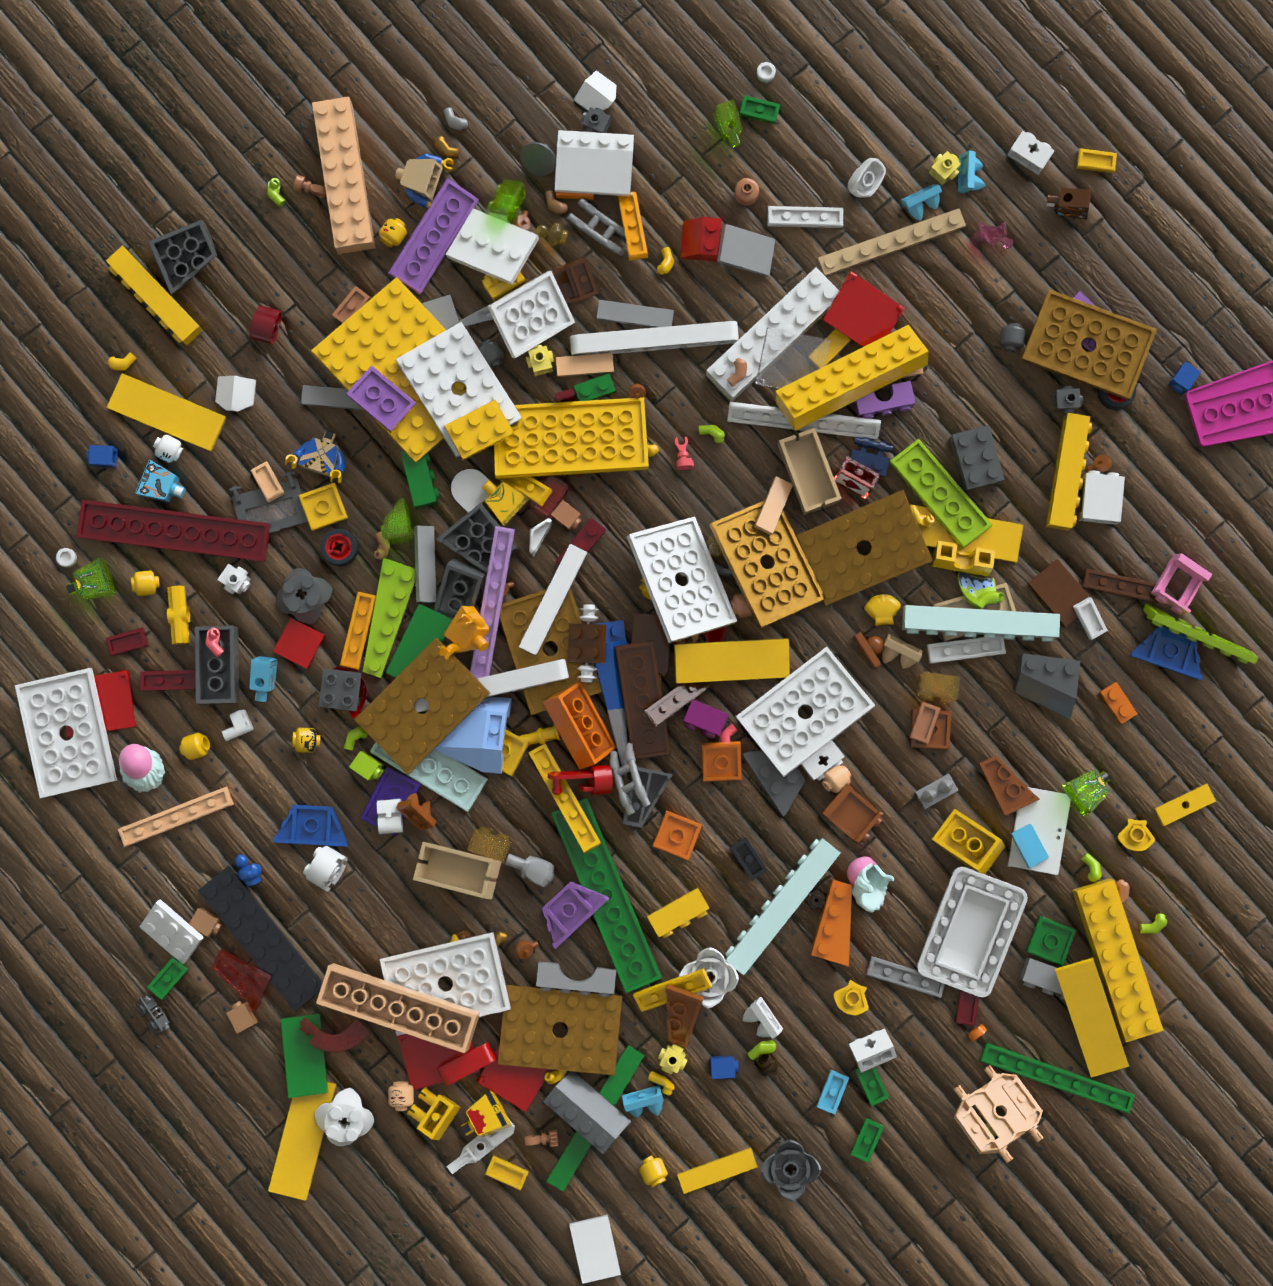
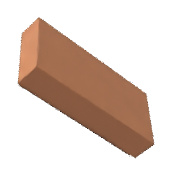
M921 702L909 738L928 744L940 708Z

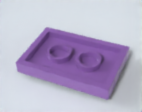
M373 366L346 393V396L390 433L416 405L415 401Z

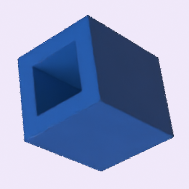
M1185 361L1180 365L1168 384L1172 386L1173 391L1185 394L1190 390L1201 371Z
M90 445V450L87 451L86 455L87 462L93 467L117 468L118 449L113 446Z
M733 1055L710 1057L712 1079L736 1078L735 1072H739L738 1060H734Z

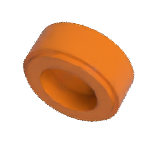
M980 1024L968 1033V1037L973 1042L983 1035L987 1029L983 1024Z

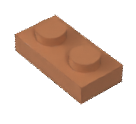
M355 286L332 316L339 322L344 323L365 305L371 297Z

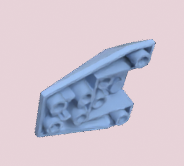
M493 696L485 698L434 750L481 772L502 774L504 761L502 751L506 721L510 716L512 699Z

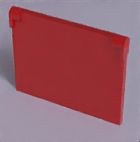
M850 271L822 320L861 347H864L889 335L905 307Z
M123 670L94 675L106 731L136 727L129 671ZM65 725L67 737H73L74 731L72 727Z
M409 1034L397 1036L410 1084L414 1090L444 1082L437 1068L465 1054ZM472 1040L467 1052L474 1049ZM480 1069L471 1074L480 1072Z
M499 1044L494 1052L497 1060L485 1066L476 1082L526 1112L543 1085L545 1074L552 1069L498 1064Z

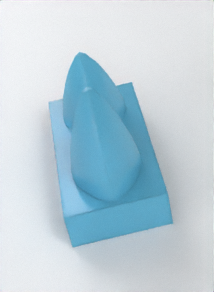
M969 150L959 156V163L961 165L958 169V193L964 194L970 190L976 191L986 186L975 175V172L983 168V164L975 157L976 152Z
M932 184L900 201L902 206L906 207L915 219L921 221L924 213L922 201L930 208L937 209L940 200L939 193L942 190L939 184Z
M660 1085L622 1095L625 1111L634 1117L639 1118L643 1107L646 1106L657 1116H659L664 1101Z

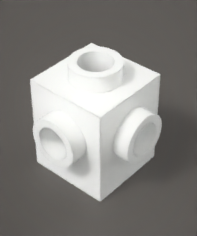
M228 564L217 580L225 584L224 589L231 594H234V592L241 594L249 588L251 578L246 576L248 572L240 566L236 569Z

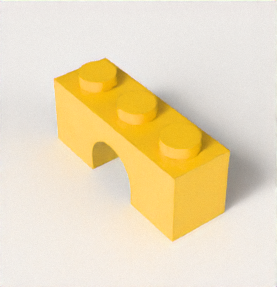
M938 541L934 549L932 567L989 577L994 567L995 551L976 547L974 551L965 552L958 550L957 544Z

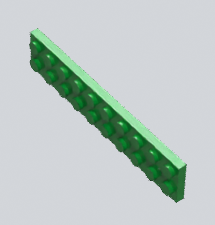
M585 798L578 801L601 842L599 846L586 853L583 852L561 810L559 809L551 814L581 886L609 898L593 915L625 992L628 993L659 980L662 976L588 799Z

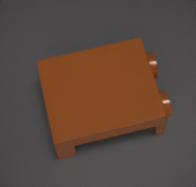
M848 783L821 812L822 815L855 843L860 841L863 843L870 835L868 831L872 827L876 828L883 820L881 818L883 813L861 797Z

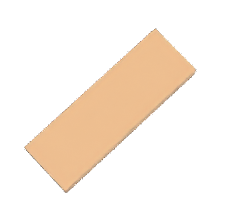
M613 353L556 357L557 377L614 373Z
M777 476L773 479L754 525L755 528L769 535L773 534L793 484Z

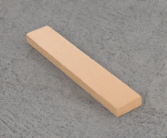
M224 787L119 828L118 832L124 847H128L232 806L234 803L228 787Z

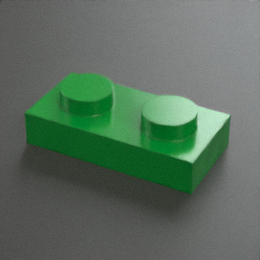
M744 95L739 116L776 125L780 104Z
M610 373L574 385L579 401L596 400L616 392Z
M172 957L147 988L163 1000L189 969Z
M859 1067L855 1068V1072L871 1106L889 1098L875 1067L862 1073Z
M865 1117L850 1155L869 1163L884 1125Z

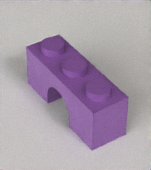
M911 381L891 385V399L888 401L878 400L874 392L854 401L857 417L871 419L876 414L887 416L895 410H900V412L911 410V407L915 404Z

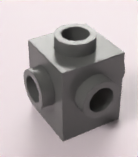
M590 107L588 112H584L581 118L583 131L606 133L611 123V116L605 114L600 108L593 109Z
M1065 386L1053 393L1054 412H1064L1065 415L1067 413L1075 414V411L1083 405V395L1080 394L1079 388L1074 389L1073 386Z

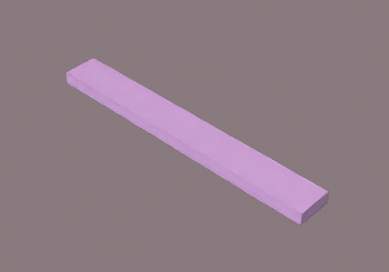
M495 526L480 616L484 618L485 623L489 627V632L484 638L489 643V646L482 652L478 649L474 650L470 672L477 679L490 676L515 529Z

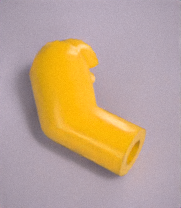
M670 247L661 249L664 260L661 265L657 266V272L660 275L668 274L674 266Z
M129 352L124 359L110 357L108 365L113 370L125 371L137 358Z
M916 505L911 507L918 526H932L935 521L932 515L920 514Z

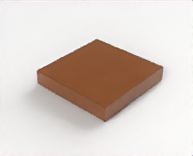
M912 709L911 731L919 709ZM939 711L928 744L910 739V747L949 750L951 711Z

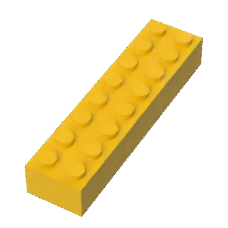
M907 325L776 390V404L796 431L928 365V350L911 327Z
M1108 878L1073 889L1072 892L1102 984H1104V990L1120 1039L1124 1042H1130L1164 1031L1115 880Z

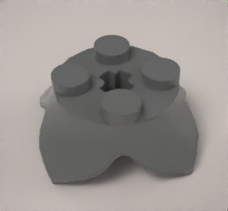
M296 568L287 575L284 585L279 589L276 605L282 612L294 615L298 621L305 624H314L321 615L322 604L331 598L333 588L326 580L312 576L308 570ZM300 591L307 592L303 600L298 597Z
M786 1140L780 1143L775 1152L767 1157L761 1167V1174L765 1181L769 1184H774L780 1195L791 1202L800 1198L805 1191L806 1184L814 1182L821 1173V1167L816 1158L806 1153L803 1146L794 1140ZM788 1164L795 1166V1169H792V1173H788V1170H785Z

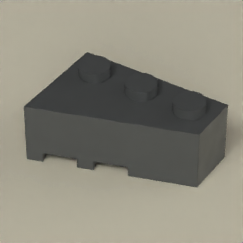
M637 767L642 785L651 804L643 807L636 795L635 789L630 791L629 799L635 813L628 816L625 810L623 824L642 828L673 774Z

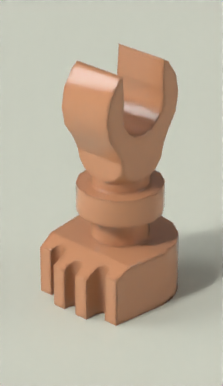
M297 175L293 185L294 191L301 193L302 189H305V192L309 193L310 191L320 198H325V187L312 184L311 181L306 182V177Z
M550 1130L549 1135L542 1133V1135H528L524 1137L525 1145L527 1146L541 1143L542 1145L550 1143V1147L559 1146L558 1130Z

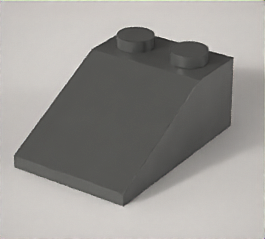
M453 558L446 565L434 611L454 619L461 606H474L476 608L484 589L487 572L475 565Z

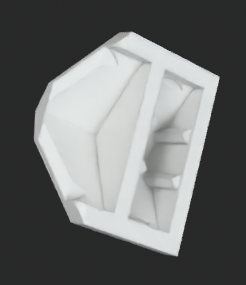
M595 71L584 81L574 101L587 111L590 107L605 110L616 99V85L598 71Z
M219 376L215 402L226 411L238 412L254 406L256 380L239 376Z
M549 518L530 530L529 552L533 557L553 525L552 520Z

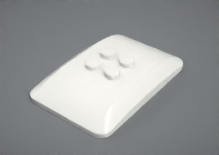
M958 867L955 869L917 964L919 973L978 997L988 996L993 989L1027 903V893L1020 887L969 868Z

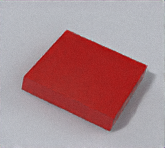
M290 618L273 652L308 669L326 635Z

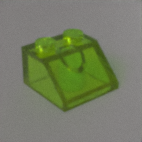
M504 179L503 183L498 185L495 191L496 197L494 201L491 200L489 202L487 211L488 215L511 224L526 196L523 182Z
M400 498L384 518V525L381 526L382 537H385V540L390 544L413 541L409 504L404 498Z

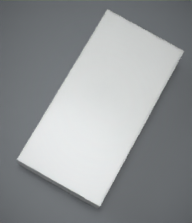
M1091 597L1073 606L1089 640H1093L1108 631Z

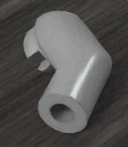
M452 108L443 110L450 128L456 130L467 128V120L455 117Z

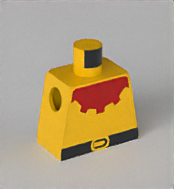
M489 1091L466 1111L469 1121L461 1125V1128L466 1136L476 1131L478 1136L485 1137L508 1128L512 1124L496 1094Z

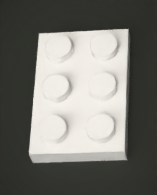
M158 900L140 925L143 931L181 964L188 961L204 938L162 900Z

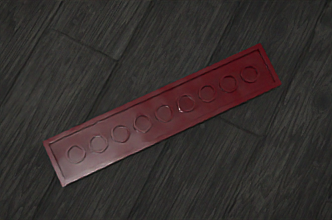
M82 500L76 537L266 562L271 524Z

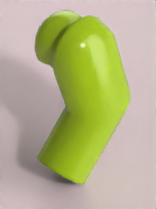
M272 178L268 182L267 195L278 207H282L286 200L279 195L280 181L277 178Z
M1157 914L1152 924H1140V933H1159L1167 925V919L1164 914Z

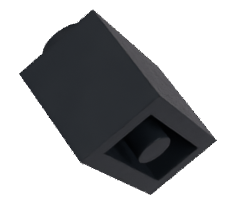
M747 837L729 847L751 881L768 870Z

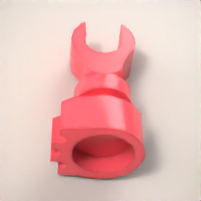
M685 436V444L683 445L678 443V438L676 437L675 446L679 451L677 453V458L679 459L676 461L677 469L688 470L694 468L693 460L687 458L689 457L688 452H686L688 446L687 437Z

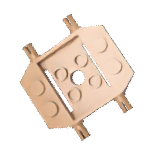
M990 1065L984 1071L988 1074L991 1081L982 1088L968 1095L961 1085L954 1089L961 1099L954 1119L979 1154L998 1152L1007 1164L1013 1158L1006 1148L1016 1139L1027 1132L1031 1133L1037 1143L1044 1138L1037 1130V1124L1040 1121L1043 1110L1017 1075L1005 1073L997 1075ZM975 1105L998 1139L994 1138L972 1106ZM996 1108H1002L1005 1111V1116H998Z

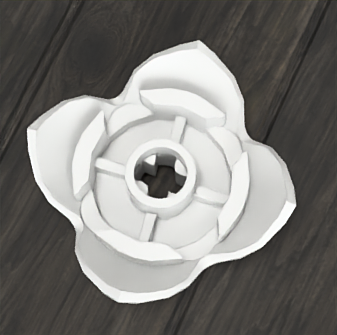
M709 947L702 950L694 962L688 963L679 975L680 977L703 968L706 974L712 972L715 975L710 989L696 993L704 996L702 1005L706 1008L719 1004L727 992L735 989L739 981L736 969L725 961L724 956L719 951Z
M352 1088L340 1091L332 1103H324L315 1111L318 1126L326 1133L328 1140L337 1146L350 1145L358 1137L366 1134L374 1124L373 1114L368 1109L362 1107L360 1096ZM342 1118H347L348 1123L342 1124V1122L339 1120H342Z

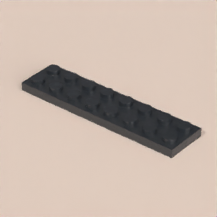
M227 866L198 890L294 1012L320 991L323 981L230 866Z

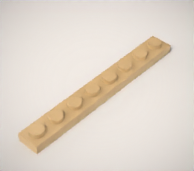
M959 208L818 258V262L823 275L826 277L963 229L966 224Z

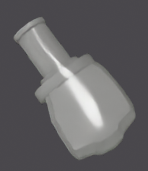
M512 854L508 855L505 865L521 870V877L527 878L532 883L541 887H547L554 879V866L552 863L534 856H529L525 860Z

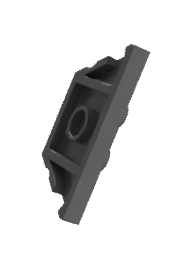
M763 751L743 753V757L782 816H785L805 782L804 777L798 768H795L783 777Z

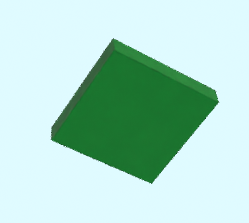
M1038 916L1025 952L1064 966L1076 930Z

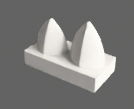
M762 997L756 999L743 1015V1022H761L756 1034L759 1037H771L773 1039L783 1030Z

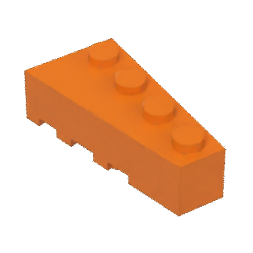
M831 879L809 954L849 966L852 885Z

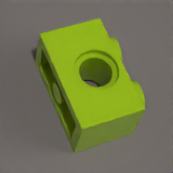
M363 751L358 753L349 766L369 781L378 780L384 772L382 769L384 764Z

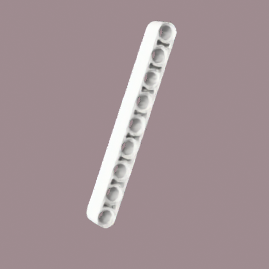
M736 321L577 334L570 336L571 356L603 353L619 354L734 344L739 340L738 324Z
M565 659L478 678V680L490 691L487 697H492L569 679ZM419 699L415 703L416 711L418 713L428 711V701L426 699Z

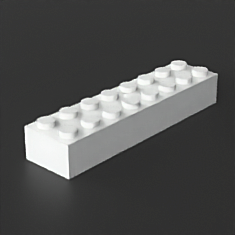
M817 267L814 268L706 370V376L733 402L826 314L839 290ZM737 358H742L747 363L746 377L732 387L727 379L735 373L734 361Z

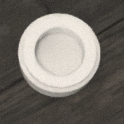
M769 62L761 63L757 68V78L764 83L772 81L776 72L774 65Z
M63 548L58 551L56 561L60 566L69 568L76 563L77 555L73 550Z

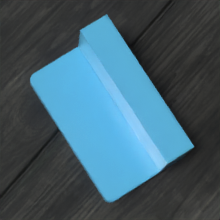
M1028 824L1010 833L1028 868H1032L1049 858L1032 824Z

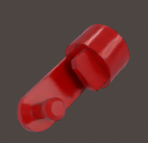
M609 765L589 766L588 770L558 771L547 774L548 779H553L552 793L554 795H560L563 792L561 788L562 779L588 778V783L578 784V788L581 791H589L591 795L611 794L613 777Z

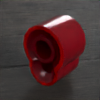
M259 305L251 321L250 339L273 344L277 338L282 311Z

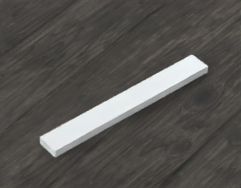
M737 402L729 403L728 422L794 430L778 407ZM828 414L798 430L807 431L815 428L818 433L859 438L867 437L878 440L881 420Z

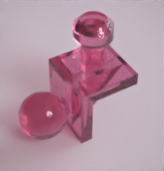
M982 222L979 224V231L972 235V242L977 246L983 245L985 241L993 246L1000 241L1005 249H1010L1014 244V240L1006 237L1007 225L1005 223H1002L1000 226H986Z

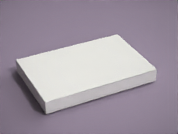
M608 1215L570 1223L582 1284L621 1275Z

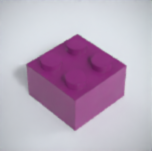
M692 699L683 723L686 724V728L695 732L697 729L704 731V736L714 739L715 736H720L728 714Z

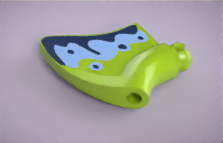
M965 572L958 573L960 590L967 602L975 609H983L988 604H997V602L1002 603L1004 601V594L1002 592L997 593L994 578H978Z

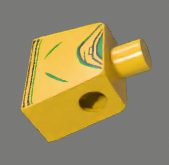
M488 479L481 487L488 494L484 499V503L503 526L529 500L505 482H501L496 486Z

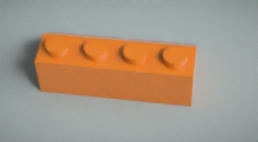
M581 680L559 691L543 702L579 770L595 765L616 748Z

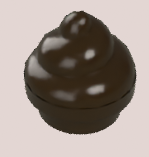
M763 1054L758 1060V1066L764 1073L776 1072L778 1069L777 1059L772 1054Z

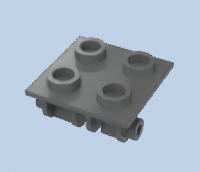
M324 668L319 707L357 711V706L361 702L359 690L362 673Z
M149 995L143 999L142 997L139 998L136 1003L138 1006L136 1010L141 1017L145 1016L149 1022L146 1025L152 1034L156 1033L158 1036L162 1031L167 1030L170 1027V1022L165 1015L156 1020L163 1012L161 1011L155 1016L152 1014L160 1009V1007L158 1006L150 1011L157 1006L154 998Z

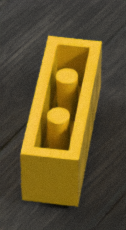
M697 887L647 917L658 937L663 936V938H666L674 933L673 929L680 926L682 929L691 924L690 919L694 917L700 919L707 915L706 910L710 908Z

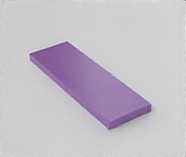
M447 178L388 274L393 278L397 277L405 286L420 295L479 199Z

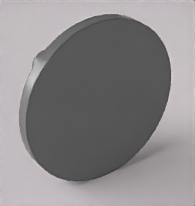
M530 142L522 148L520 160L527 171L537 176H547L554 171L556 156L547 144Z

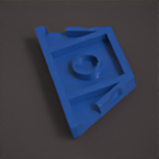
M1158 626L1130 653V657L1199 681L1203 678L1200 673V657L1197 652V642L1186 638V634H1175L1169 628Z
M293 805L277 835L273 838L275 843L348 847V841L333 807Z

